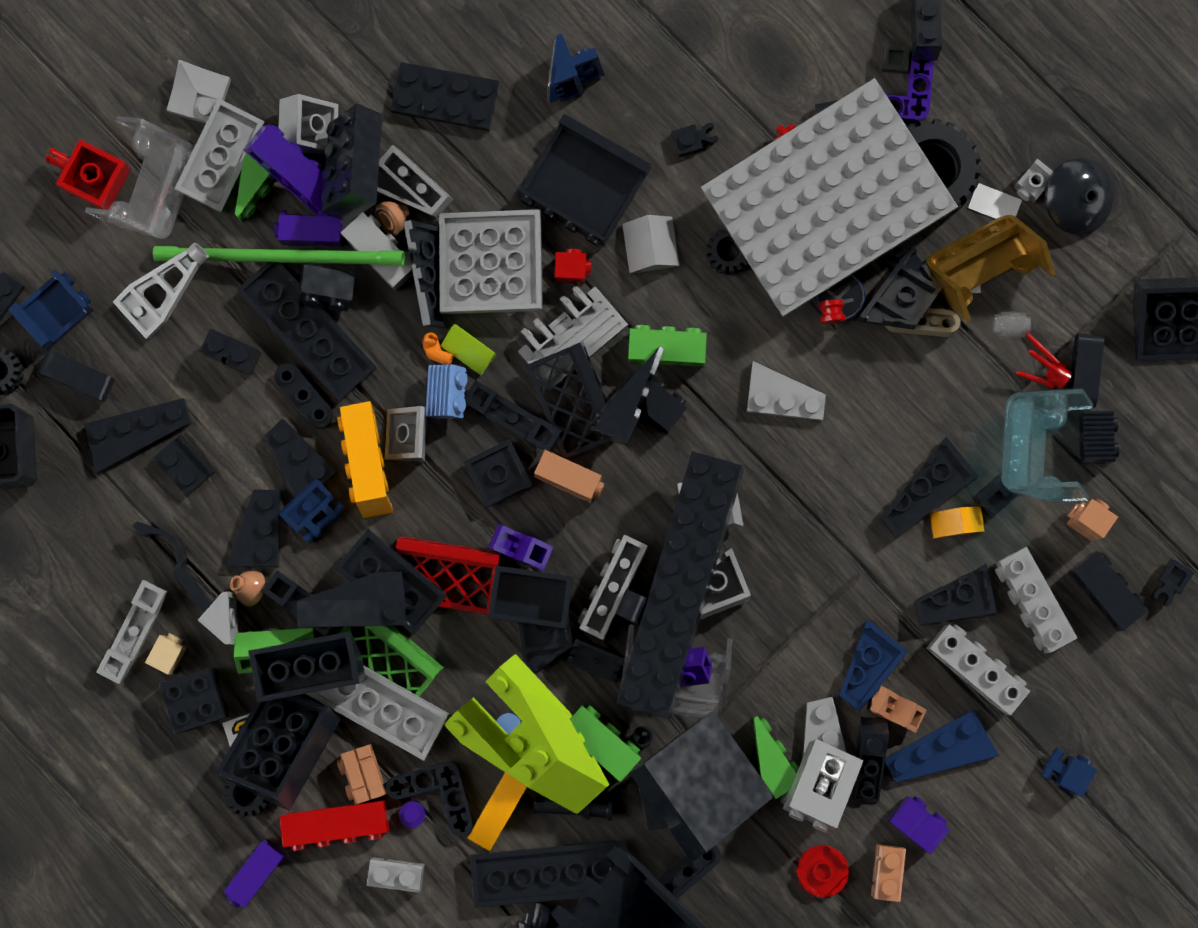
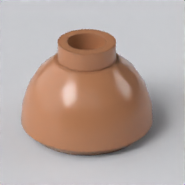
M387 201L376 206V219L382 225L381 228L385 232H389L391 235H398L403 230L404 221H407L406 216L409 215V209L404 203Z
M247 571L239 576H234L230 582V588L234 591L235 597L246 606L255 605L264 594L262 590L265 587V578L260 572Z

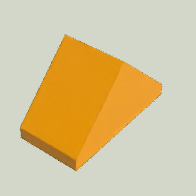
M981 506L960 507L930 513L933 539L984 532Z

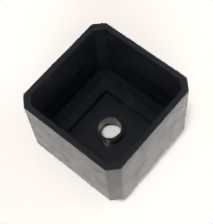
M13 404L0 405V445L4 449L3 455L0 457V490L32 487L37 481L34 417L26 410Z

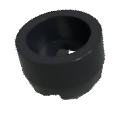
M645 726L636 728L632 734L633 743L639 748L650 746L653 741L652 731ZM643 732L647 733L643 744H639Z

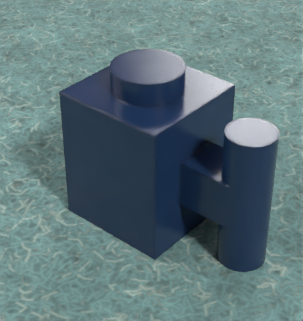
M1055 748L1041 776L1050 780L1053 773L1057 772L1059 775L1054 784L1076 796L1083 797L1097 769L1090 766L1092 761L1079 754L1076 758L1068 756L1065 763H1062L1060 760L1065 752Z

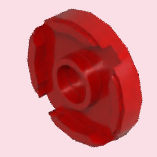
M821 844L812 846L803 852L798 860L796 872L798 881L805 891L813 896L824 898L834 896L844 888L848 881L849 870L847 861L841 852L832 846Z

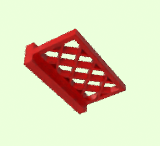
M403 536L397 539V553L401 556L402 554L412 555L418 563L415 568L421 567L427 577L439 588L440 586L434 579L446 571L454 583L446 588L444 592L446 593L457 586L465 597L458 603H454L446 596L445 601H442L439 607L483 614L489 613L495 566H499L501 553ZM418 557H424L426 559L421 562ZM430 559H437L443 567L434 576H431L423 565ZM444 561H449L451 563L446 566ZM455 563H462L469 573L457 581L449 568ZM469 565H474V566H477V567H475V568L472 570ZM481 567L493 568L491 579L484 584L481 583L474 573ZM471 575L479 585V588L468 595L460 585V582ZM488 584H490L489 592L485 588ZM482 589L488 597L487 608L476 606L470 597ZM467 600V601L470 603V605H466V604H462V603Z

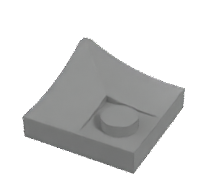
M179 60L167 112L206 124L218 98L223 101L225 100L231 82L230 77Z

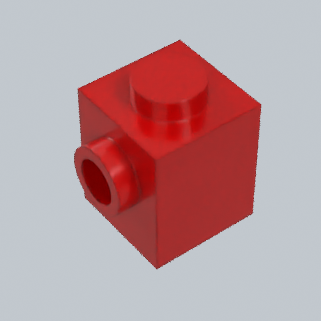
M567 249L566 253L556 252L555 282L585 283L586 276H591V261H586V253H581L582 251L579 249Z

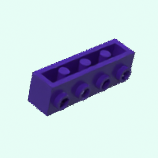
M269 124L262 126L244 147L243 151L317 216H328V214L322 212L321 194L324 188L322 167L316 161L308 160L302 154L303 150L297 144L289 143L283 137L284 133L278 127L270 126Z

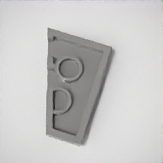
M752 361L747 403L748 413L823 421L825 394Z
M833 697L806 703L802 759L809 742L814 739H818L846 752ZM827 761L825 763V770L831 775L834 773V766Z

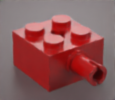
M80 139L71 156L52 147L48 151L52 156L47 154L45 161L63 170L56 185L64 192L108 213L131 171L126 162ZM92 175H94V176L97 175L96 178L90 179V177H91Z

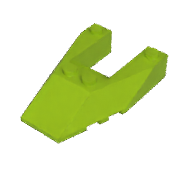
M515 654L502 664L485 682L522 722L508 735L473 697L458 709L444 725L461 744L530 789L578 814L609 783L595 757L591 758L583 744L585 742L581 732L578 734L570 720L572 717L571 713Z

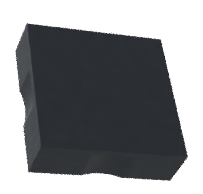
M714 711L696 721L675 737L669 745L654 753L629 773L648 801L662 815L668 829L690 860L708 852L774 797Z

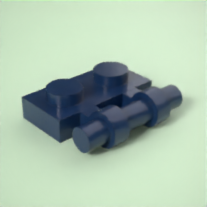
M315 478L279 512V515L297 533L306 526L309 530L302 538L309 544L315 537L319 538L323 534L322 531L332 521L335 523L340 518L339 515L346 508L340 502L331 508L328 503L335 498L334 495ZM323 510L325 515L314 524L311 519Z

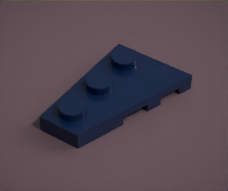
M867 619L839 696L860 712L908 651Z

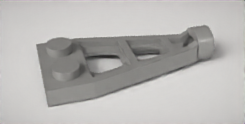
M193 243L184 252L129 284L113 303L146 339H150L168 321L196 271L209 255L200 245ZM189 256L194 260V262H191L189 260ZM177 267L183 273V277L177 286L173 288L165 280L164 275L172 268ZM154 284H159L166 291V298L158 309H155L144 296V291Z

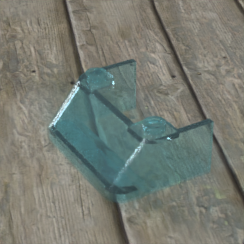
M1083 389L1018 392L1008 398L1005 409L1001 481L1009 491L1046 502L1088 501L1089 496L1079 482H1061L1054 476H1044L1046 430L1061 428L1066 423L1067 410L1093 409V403Z

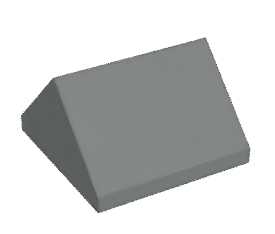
M646 215L622 224L630 274L680 267L672 217Z
M425 407L387 409L385 460L425 462L427 423Z
M222 592L198 619L201 624L225 645H235V634L239 633L237 598L231 592Z

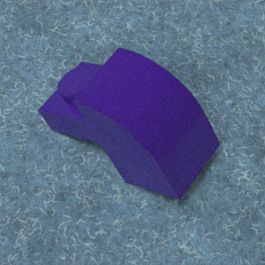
M498 524L488 548L518 562L544 571L553 546Z

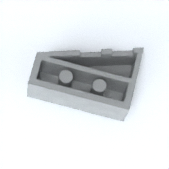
M394 145L379 160L377 192L436 218L453 201V198Z

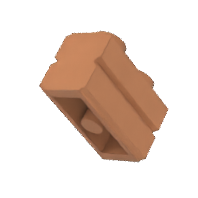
M372 744L340 754L341 760H338L337 764L341 775H346L349 785H346L345 789L349 800L354 799L356 805L387 794Z
M876 844L872 878L874 884L871 888V897L874 899L901 901L905 848Z

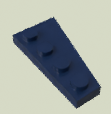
M970 710L888 755L885 759V766L894 782H900L999 755L974 710Z

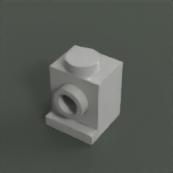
M1037 159L1013 188L1017 190L1020 198L1034 203L1046 189L1048 179L1053 171ZM1031 178H1034L1039 185H1034L1031 182Z

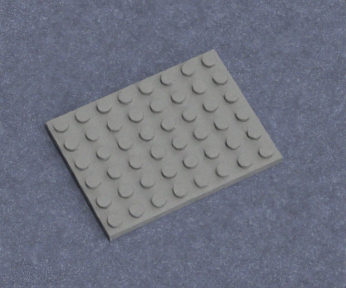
M875 78L701 186V190L782 317L958 208V205Z

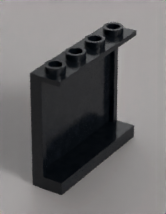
M563 114L559 121L558 129L522 188L519 187L517 192L518 196L521 197L519 200L530 208L536 206L542 210L541 213L548 219L554 221L556 218L564 223L563 227L573 233L579 231L584 234L585 240L595 246H598V244L605 246L650 172L651 164L568 115Z

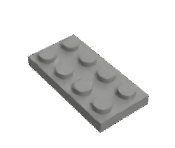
M218 98L174 190L221 213L242 169L243 159L247 155L243 149L263 126L265 121Z

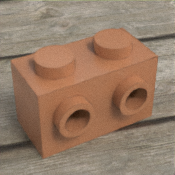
M1091 499L1085 502L1082 501L1079 505L1076 503L1067 515L1070 519L1066 524L1092 542L1103 539L1118 516L1109 511V505L1102 500Z

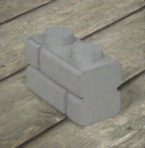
M373 857L370 859L367 886L419 893L422 888L425 864L392 859L384 860V858Z

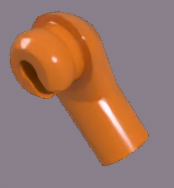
M435 333L425 334L422 344L427 358L444 365H450L453 360V354L441 350Z

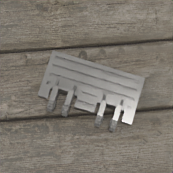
M578 286L572 288L573 294L585 305V308L579 312L569 298L563 296L560 298V301L574 319L572 320L566 312L561 314L548 325L555 333L553 336L546 326L536 318L533 321L534 326L547 340L540 345L533 337V334L524 328L521 333L536 351L533 353L525 344L518 352L529 364L579 342H584L589 357H592L623 331L628 324L596 286L587 293L594 301L593 303ZM570 353L560 356L556 367L570 372L573 365ZM555 359L550 360L547 363L553 365ZM541 364L534 367L533 370L541 380L546 382L551 368ZM554 370L550 384L557 386L568 375Z

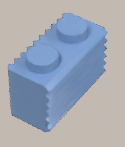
M452 364L428 366L425 416L435 419H462L464 417L463 412L466 408L464 388L467 384L466 368Z

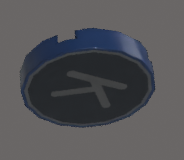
M851 274L815 297L818 311L822 314V311L818 308L819 302L842 299L844 301L842 313L845 315L846 321L854 318L862 310L865 302V289L862 282L855 275Z

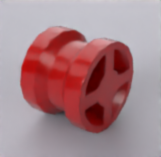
M842 299L826 300L818 303V308L822 311L820 324H835L846 321V317L842 313V307L844 306Z

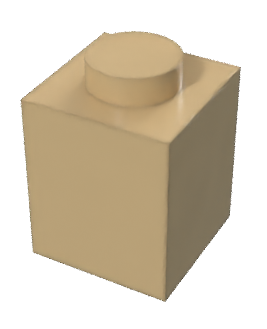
M171 633L168 636L159 635L145 663L168 675H173L187 646L181 644L183 639Z

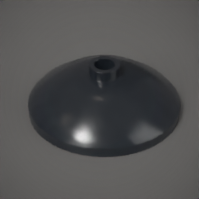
M1086 158L1067 160L1060 164L1048 179L1045 189L1046 209L1052 222L1064 232L1087 234L1095 231L1106 221L1113 206L1114 191L1111 179L1106 170L1093 160ZM1088 192L1090 193V199H1089V200H1088V198H1087Z

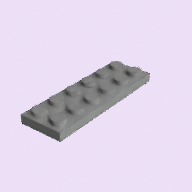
M365 666L366 680L360 684L306 693V695L423 761L427 758L450 715Z

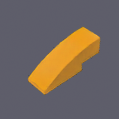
M505 772L468 839L490 851L527 786Z

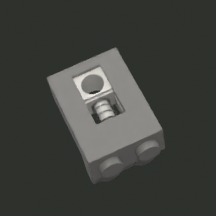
M818 739L810 741L791 789L783 794L780 800L784 804L783 809L790 812L789 816L798 821H804L805 819L812 822V826L819 831L827 832L828 830L837 829L863 760ZM827 761L834 766L833 775L825 770V763ZM828 791L827 797L822 796Z

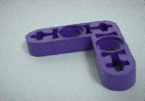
M911 57L907 96L886 94L890 102L898 104V114L903 122L918 123L919 120H924L928 116L934 61H925L928 63H925L923 72L917 74L920 64L919 62L912 61ZM922 80L926 84V90L923 92L915 91L913 82ZM926 98V100L921 99L919 106L920 110H924V112L916 116L915 111L911 109H914L917 99Z

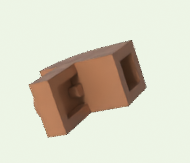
M882 686L879 692L874 695L870 708L874 714L914 733L917 732L927 711L920 705L900 697Z

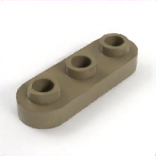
M930 308L921 320L925 325L918 324L914 330L891 326L885 327L889 331L898 333L951 337L959 329L960 318L954 311ZM942 324H948L950 327L945 328Z

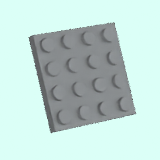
M540 209L439 213L441 314L542 311Z

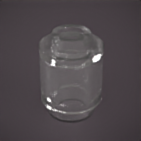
M1001 311L1000 314H994L993 333L1000 334V337H1025L1026 332L1031 331V317H1026L1025 311Z

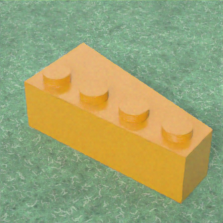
M368 401L340 407L341 416L337 417L340 432L344 431L345 440H341L343 454L348 455L349 463L345 464L347 478L352 479L353 487L349 488L351 503L356 502L363 519L393 513L392 503H390L386 492H389L385 472L382 471L384 460L381 448L378 447L380 439L372 404Z

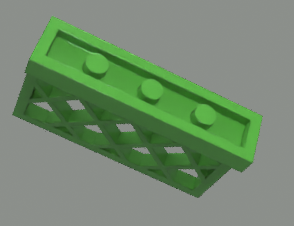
M394 625L365 626L366 636L354 637L355 640H366L367 654H363L362 658H368L369 669L374 671L372 657L386 656L387 671H376V673L380 675L388 674V679L392 682V674L406 673L407 687L403 688L410 692L418 690L415 695L419 697L444 668ZM343 626L339 633L349 631L352 633L351 626ZM380 638L385 644V653L372 654L370 639ZM389 647H391L395 652H390ZM400 655L403 657L405 669L392 670L390 656ZM419 671L427 678L422 686L411 687L410 672Z

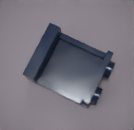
M56 269L51 272L54 276L21 305L15 303L8 309L39 345L46 350L52 348L94 311L89 305L91 299L82 290L77 292L73 288L74 280L65 271L61 274Z

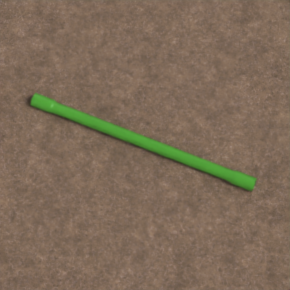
M154 246L153 259L154 261H169L188 248ZM203 248L209 255L205 261L379 264L381 266H404L405 263L404 251L395 250L328 251Z

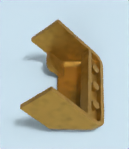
M1005 215L995 219L932 253L926 260L927 266L931 270V275L937 279L942 287L941 292L948 305L966 322L971 321L967 306L973 300L970 290L1013 268L1017 272L1027 274L1034 271L1037 267H1041L1051 277L1056 275L1046 241L1013 215Z

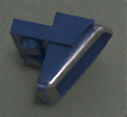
M561 33L554 38L547 84V101L550 103L558 100L563 102L584 94L581 84L605 76L595 48L580 50L571 57L563 34Z

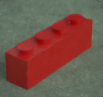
M386 800L287 813L279 816L283 847L290 846L291 851L306 849V844L316 843L317 847L332 845V840L342 839L343 844L357 842L359 836L368 835V840L384 838L383 833L390 831Z

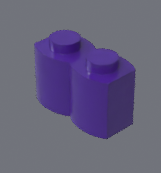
M905 796L887 820L923 850L932 854L950 831L945 826L948 821L936 812L931 815L926 811L927 804L917 796L913 798Z

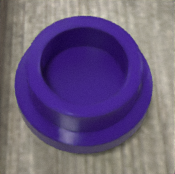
M407 802L399 811V819L408 828L418 827L425 819V810L417 802Z

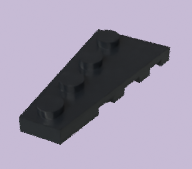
M413 220L404 221L423 326L438 329L447 328V314L440 313L439 226Z
M945 437L918 473L914 475L909 484L883 513L881 520L897 539L976 480L978 475L949 439Z

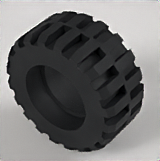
M926 119L919 120L916 125L911 123L906 127L921 150L928 149L941 153L949 160L953 168V180L947 187V190L958 205V208L942 217L944 219L953 212L960 210L976 190L979 184L978 178L982 167L978 165L981 161L980 153H975L974 148L977 145L973 139L968 141L965 138L968 134L966 131L961 129L958 132L953 129L955 127L954 123L948 121L946 125L941 124V119H933L931 123H928Z

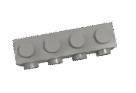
M626 535L623 536L622 540H616L611 551L615 555L611 563H605L600 574L604 578L600 586L595 585L589 599L592 600V603L588 610L583 609L578 619V623L581 624L580 630L604 641L616 616L615 612L626 589H629L648 549L647 545Z
M1027 547L1021 548L995 562L997 566L995 572L1002 583L1006 582L1010 589L1008 596L1014 605L1018 604L1022 611L1020 617L1027 628L1031 627L1035 635L1033 641L1040 651L1043 650L1044 653H1051L1077 639L1076 634Z
M950 624L945 625L926 649L1002 713L1011 716L1030 692L1025 688L1027 683L1018 675L1014 674L1012 677L1005 671L1007 666L999 659L994 657L992 660L985 654L987 650L976 641L971 643L965 638L967 633L956 624L953 627Z

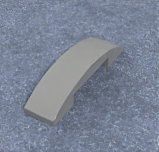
M142 580L131 602L133 605L111 649L107 650L96 673L121 684L150 633L167 591L146 580Z

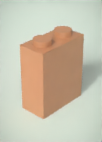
M547 450L544 451L534 472L536 479L589 503L592 502L593 498L598 500L604 488V483L601 482L602 475Z

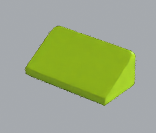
M456 324L451 327L440 347L453 354L454 357L480 376H482L496 357L495 352Z

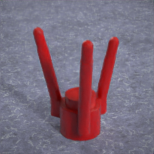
M1026 333V338L1053 364L1033 350H1029L1028 353L1048 368L1045 373L1048 379L1046 380L1021 371H1017L1016 375L1043 384L1050 389H1053L1054 386L1062 389L1070 379L1072 372L1030 333Z

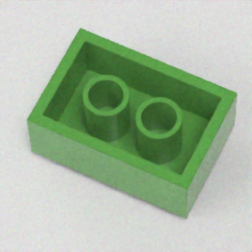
M582 705L570 718L578 734L581 732L585 739L583 744L589 755L594 756L599 764L621 782L640 761L641 757L638 755L640 749L629 739L626 742L622 741L618 737L621 732L610 722L605 726L598 719L601 714L591 705L587 708Z

